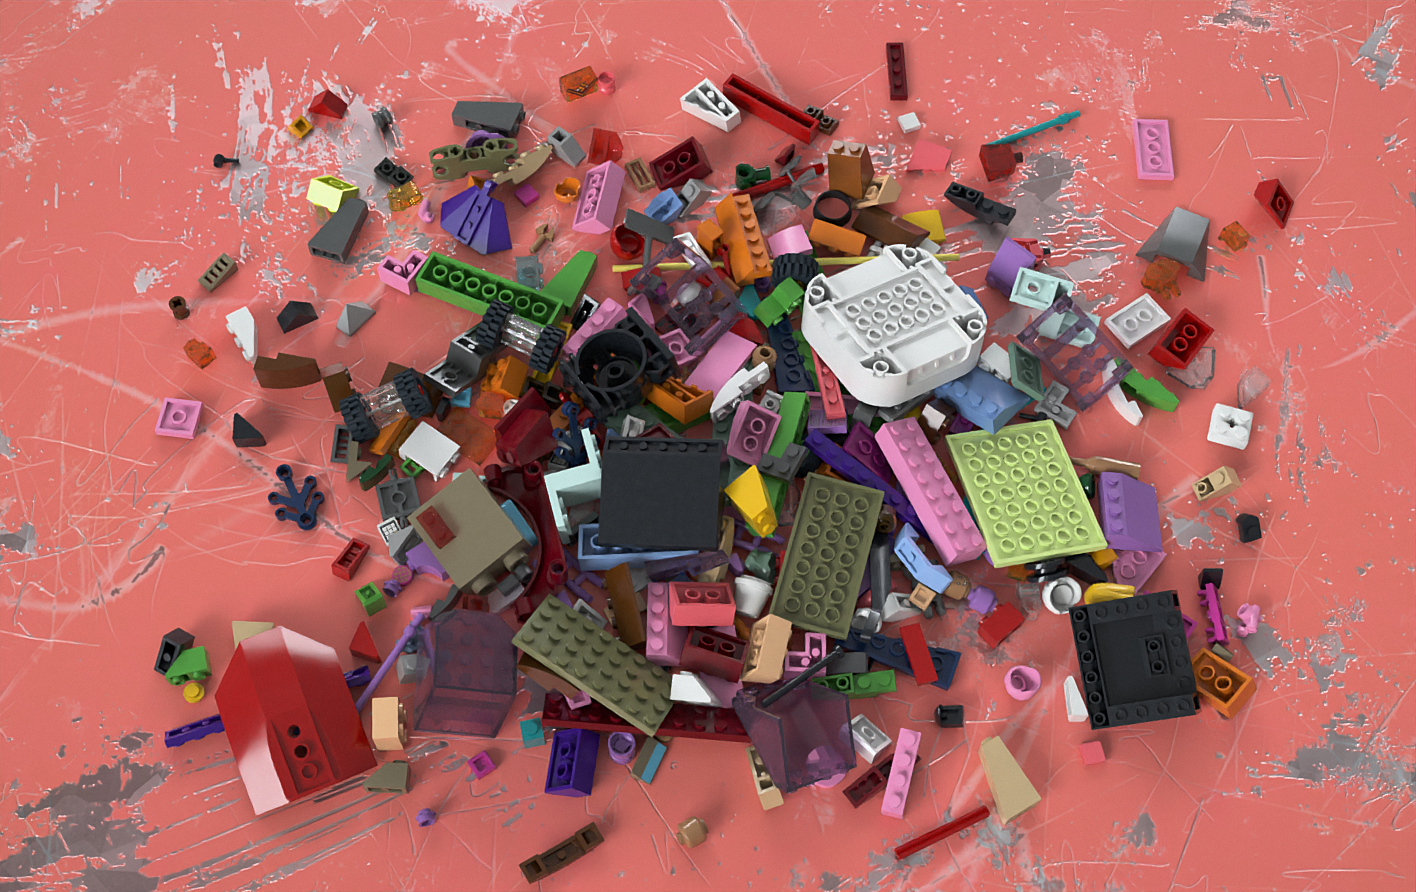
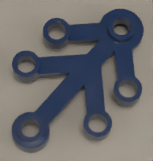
M567 401L562 406V414L569 418L571 438L561 428H555L552 436L554 439L561 440L572 448L573 456L568 453V449L558 446L555 449V456L567 461L570 469L578 467V465L587 464L586 458L588 454L586 447L583 448L582 452L580 449L584 439L582 432L578 433L577 415L579 414V407L576 403ZM591 417L586 418L582 429L589 428V431L594 430L597 427V420ZM595 437V438H596V442H597V446H598V445H599V438H598V437Z
M286 464L278 466L276 475L280 481L285 482L292 498L281 496L277 492H271L268 495V500L272 505L283 504L296 508L299 514L288 512L285 508L281 507L275 511L277 519L279 521L287 519L297 522L302 530L313 529L317 524L315 512L319 504H322L325 500L323 493L316 491L312 494V502L308 510H306L304 505L311 489L317 486L316 478L314 476H307L299 495L291 479L293 476L291 467ZM310 480L314 481L312 484H308ZM275 496L277 497L276 500H274V501L271 500L272 497H275ZM317 496H321L319 500H315ZM285 512L283 516H278L279 513ZM306 520H311L307 524L304 523Z

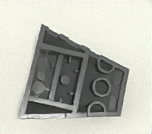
M1175 207L1139 249L1136 256L1152 262L1157 254L1190 267L1187 276L1204 282L1210 219Z

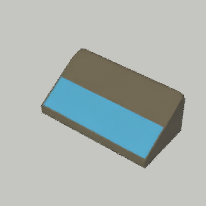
M648 736L631 770V777L650 785L667 747Z

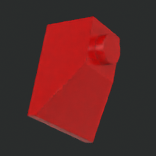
M1279 179L1259 182L1254 193L1256 200H1258L1281 229H1284L1294 201Z

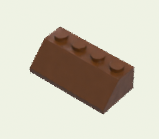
M624 562L605 571V578L602 579L604 591L608 590L610 595L606 600L609 610L613 609L614 617H611L613 629L617 628L619 636L615 638L633 650L646 648V637L628 562Z

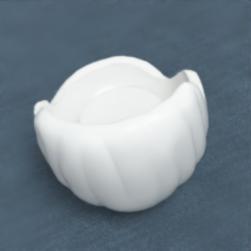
M1067 576L1049 581L1042 590V600L1045 606L1055 614L1069 613L1068 608L1074 607L1082 596L1080 585L1074 579Z

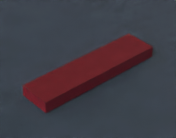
M886 43L890 101H907L908 91L903 43Z

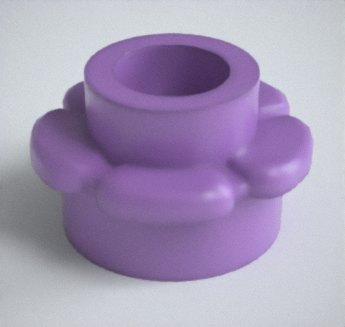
M768 277L756 278L754 280V288L757 292L766 293L771 288V282Z
M393 579L385 581L383 592L391 597H397L402 592L401 584Z
M429 808L422 809L418 812L415 819L420 827H427L436 822V812H431Z

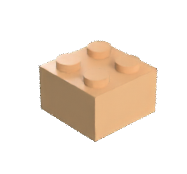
M398 696L372 698V739L378 751L404 750V743L407 742V730L404 729V723L407 722V711L404 710V704L400 703Z

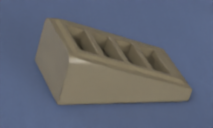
M222 253L198 279V282L209 292H212L238 270V267L234 260L225 253ZM207 280H212V284H210Z

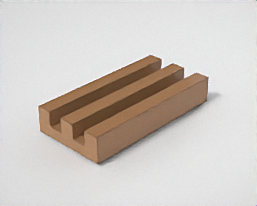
M641 157L625 163V169L639 193H642L644 189L647 191L650 187H656ZM637 163L639 164L649 183H646V181L644 180L641 172L636 166ZM630 166L633 167V169H634L635 173L637 174L639 180L641 181L642 185L639 183L637 177L635 176V174H634V172H633V170H632V168H631Z

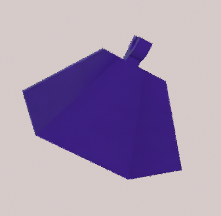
M486 180L482 190L477 185L468 188L443 202L441 208V228L482 255L513 249L505 204L490 196L498 185L493 180Z

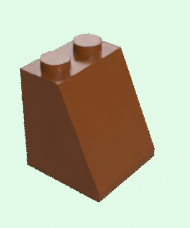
M833 140L827 153L829 190L839 191L848 198L863 199L875 174L867 144Z

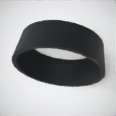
M826 191L817 198L813 207V216L815 219L843 227L850 221L852 216L851 202L845 194L839 191ZM826 198H837L844 201L848 205L849 210L843 217L832 219L822 215L818 210L817 204Z

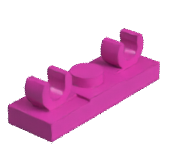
M1213 583L1205 584L1206 591L1199 590L1197 595L1199 597L1206 596V599L1200 601L1199 604L1203 607L1209 605L1210 610H1207L1208 619L1214 623V628L1208 627L1205 629L1207 634L1214 633V636L1207 639V642L1209 644L1219 642L1222 646L1229 645L1218 589Z

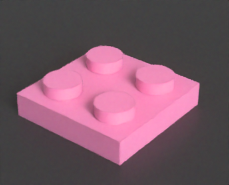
M165 397L155 433L157 435L194 439L204 407L203 403Z

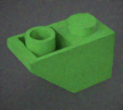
M200 646L182 651L165 674L169 684L179 686L185 684L186 681H199L205 679L206 676L212 675L209 653L206 648Z

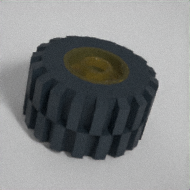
M801 253L779 255L773 261L771 284L776 288L790 276L806 293L807 285L818 275L819 264L814 258Z

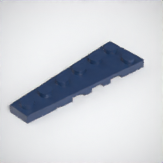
M785 314L782 316L783 320L776 326L772 324L770 327H766L769 346L777 354L776 365L773 369L777 394L784 395L785 392H815L808 370H805L803 365L805 362L804 357L799 355L797 347H799L798 341L792 337V325Z
M850 627L846 641L836 638L834 646L839 645L842 649L849 652L868 653L869 660L914 677L901 638L894 639L883 634L873 633L870 643L866 644L859 641L863 630ZM927 646L938 677L937 682L929 684L948 691L961 653L940 647L933 648Z

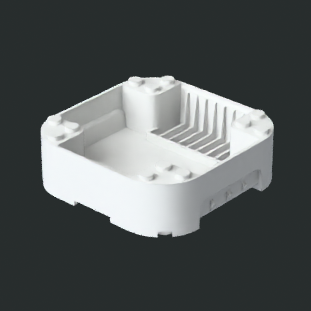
M904 244L884 247L882 256L826 278L823 273L814 277L807 285L801 329L805 339L847 390L859 401L883 407L901 404L970 372L979 360L987 326L986 315L982 308L969 294L965 295L946 274V269L933 255L919 247L916 250L906 248Z

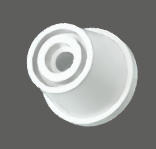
M740 575L734 581L735 613L758 619L769 596H772L774 589L771 588L770 583L762 579Z

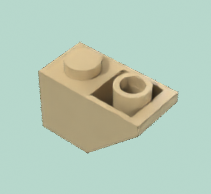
M1226 466L1191 484L1200 502L1224 496L1242 486L1235 470Z

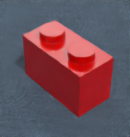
M1009 601L1004 605L999 604L993 610L994 614L990 617L985 616L978 623L980 626L977 633L993 650L1021 627L1025 620V617Z

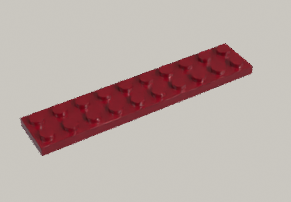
M545 694L542 726L646 734L593 697H590V704L571 710L563 694ZM673 704L654 735L751 743V710Z

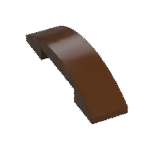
M592 822L576 831L574 836L540 855L536 854L520 863L519 867L528 883H534L578 860L604 842V838L595 823Z

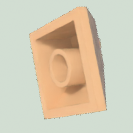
M890 174L872 178L864 198H855L851 208L855 210L896 202L902 187Z

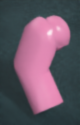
M424 199L420 205L418 216L423 222L431 223L434 219V214L428 211L431 202Z

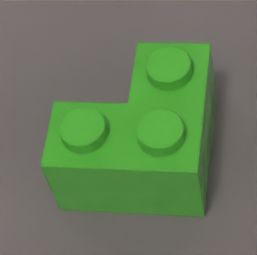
M789 276L776 287L771 295L758 304L753 313L767 328L772 324L776 326L783 320V315H790L796 309L795 307L802 302L800 298L805 292Z

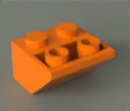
M512 355L490 363L486 370V377L481 383L479 396L503 402L509 399H518L529 366Z

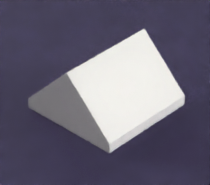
M863 714L858 715L845 724L840 735L845 742L870 764L892 742L889 737Z

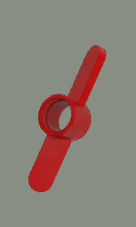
M566 392L559 394L563 403L567 401L573 402ZM587 408L582 411L579 409V414L577 415V422L582 428L586 418L591 417L595 419ZM596 429L590 430V435L594 434L595 437L599 438L598 448L603 451L605 440Z

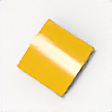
M925 210L902 215V219L929 231L930 235L927 238L934 243L939 244L946 241L939 210Z

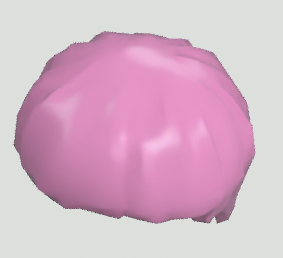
M1022 665L1012 667L1004 677L1005 689L1014 699L1020 701L1028 700L1040 689L1041 676L1034 668Z

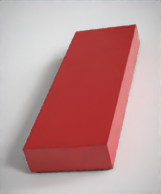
M915 623L900 627L899 632L917 686L937 682L938 677L920 624Z

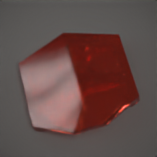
M594 128L587 163L601 165L610 160L616 163L621 159L624 147L618 133Z

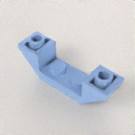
M906 523L895 536V553L915 579L942 594L953 581V578L942 565H932L915 544L920 536L909 523Z

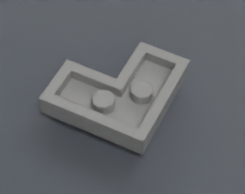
M1055 380L1052 381L1044 393L1045 398L1038 402L1034 408L1035 412L1046 413L1047 419H1052L1054 423L1066 430L1077 414L1076 411L1062 404L1070 389Z

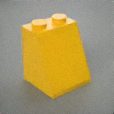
M753 465L727 486L724 492L734 509L764 538L774 531L778 523L767 485L757 467Z

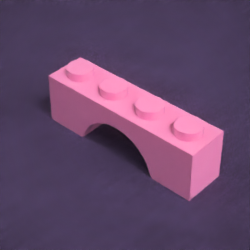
M904 728L900 729L881 809L884 815L903 819L910 781L921 742L920 732Z

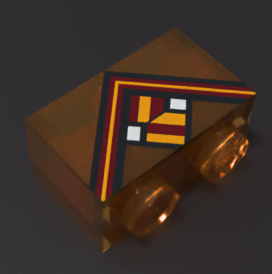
M591 66L559 77L560 91L567 103L598 91V77Z

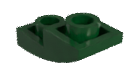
M385 454L382 459H379L376 469L369 466L366 471L361 473L359 483L363 491L371 489L389 474L388 470H392L395 466L391 455Z

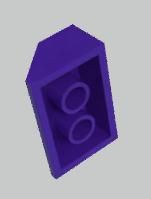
M577 728L554 732L544 793L576 798L591 795L600 734L589 729Z

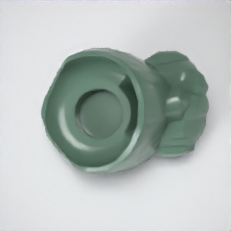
M754 548L745 559L744 565L746 569L752 571L756 578L762 579L771 585L774 584L777 574L775 570V554L773 552L764 553Z

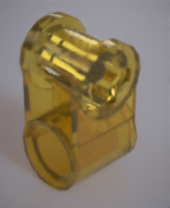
M413 181L391 189L387 193L389 208L394 212L417 205L424 198Z

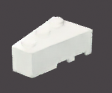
M707 78L680 98L682 110L726 132H729L741 123L740 111Z

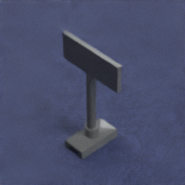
M627 208L625 228L645 236L642 274L627 289V295L631 296L633 293L639 295L645 292L646 297H648L662 284L661 277L649 273L652 239L671 247L673 245L674 227Z

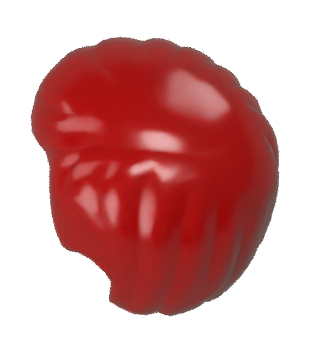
M625 223L616 225L610 234V247L618 258L632 260L644 254L645 239L639 233L625 228Z

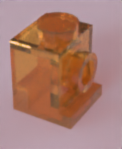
M1235 221L1222 229L1218 239L1220 241L1224 240L1226 245L1235 252L1246 248L1250 235L1238 221Z
M195 338L189 340L183 347L187 357L202 370L216 359L213 349L208 347L203 341L199 342Z

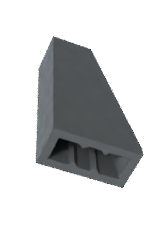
M349 197L309 241L308 248L310 254L345 264L368 216L367 203L362 199Z

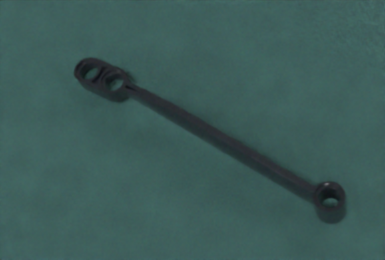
M877 531L874 532L869 551L872 609L859 641L869 644L891 590L888 533H879Z

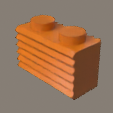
M707 219L705 222L702 221L698 224L696 240L707 258L713 260L718 256L717 248L724 249L722 248L724 231L711 219Z

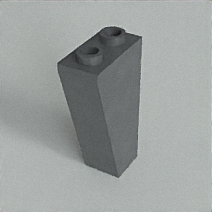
M458 101L452 112L453 125L474 131L484 130L489 133H498L505 138H514L518 134L519 125L526 116L522 103Z

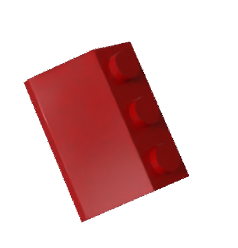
M1184 308L1152 347L1148 355L1162 366L1185 370L1215 330Z

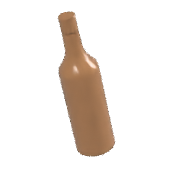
M1069 456L1072 465L1084 467L1094 475L1100 476L1101 472L1122 473L1136 480L1139 478L1140 463L1102 456H1093L1087 459Z

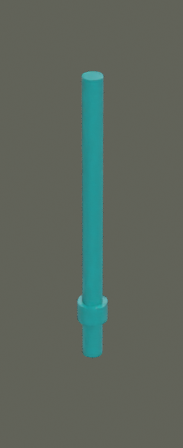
M1076 110L1068 114L1063 113L1055 119L987 143L985 145L986 149L989 151L1050 127L1069 123V120L1080 117V112Z

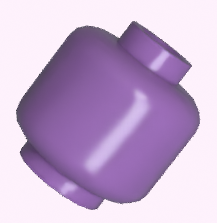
M978 585L975 589L971 588L966 597L969 599V607L981 614L991 613L998 601L996 593L983 585Z

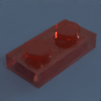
M432 505L416 517L437 548H443L456 537Z

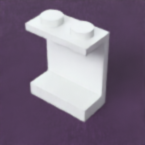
M424 421L419 424L399 449V457L405 461L408 457L434 474V481L436 482L447 475L450 465L452 463L455 464L461 456L458 444Z

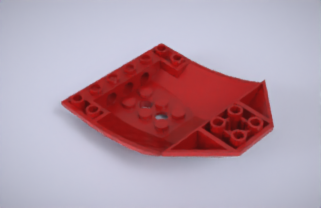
M282 626L275 627L239 642L214 696L230 746L256 815L305 797L378 766L334 648ZM292 725L300 728V734L296 738L288 735V728ZM299 745L305 746L308 750L307 755L303 758L295 754V749Z

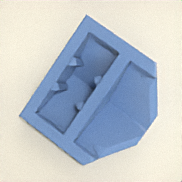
M668 188L652 199L644 212L650 218L664 224H670L676 221L684 204L672 188Z

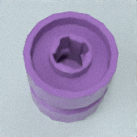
M614 732L610 735L608 749L611 760L619 765H625L634 759L636 754L635 739L631 733Z

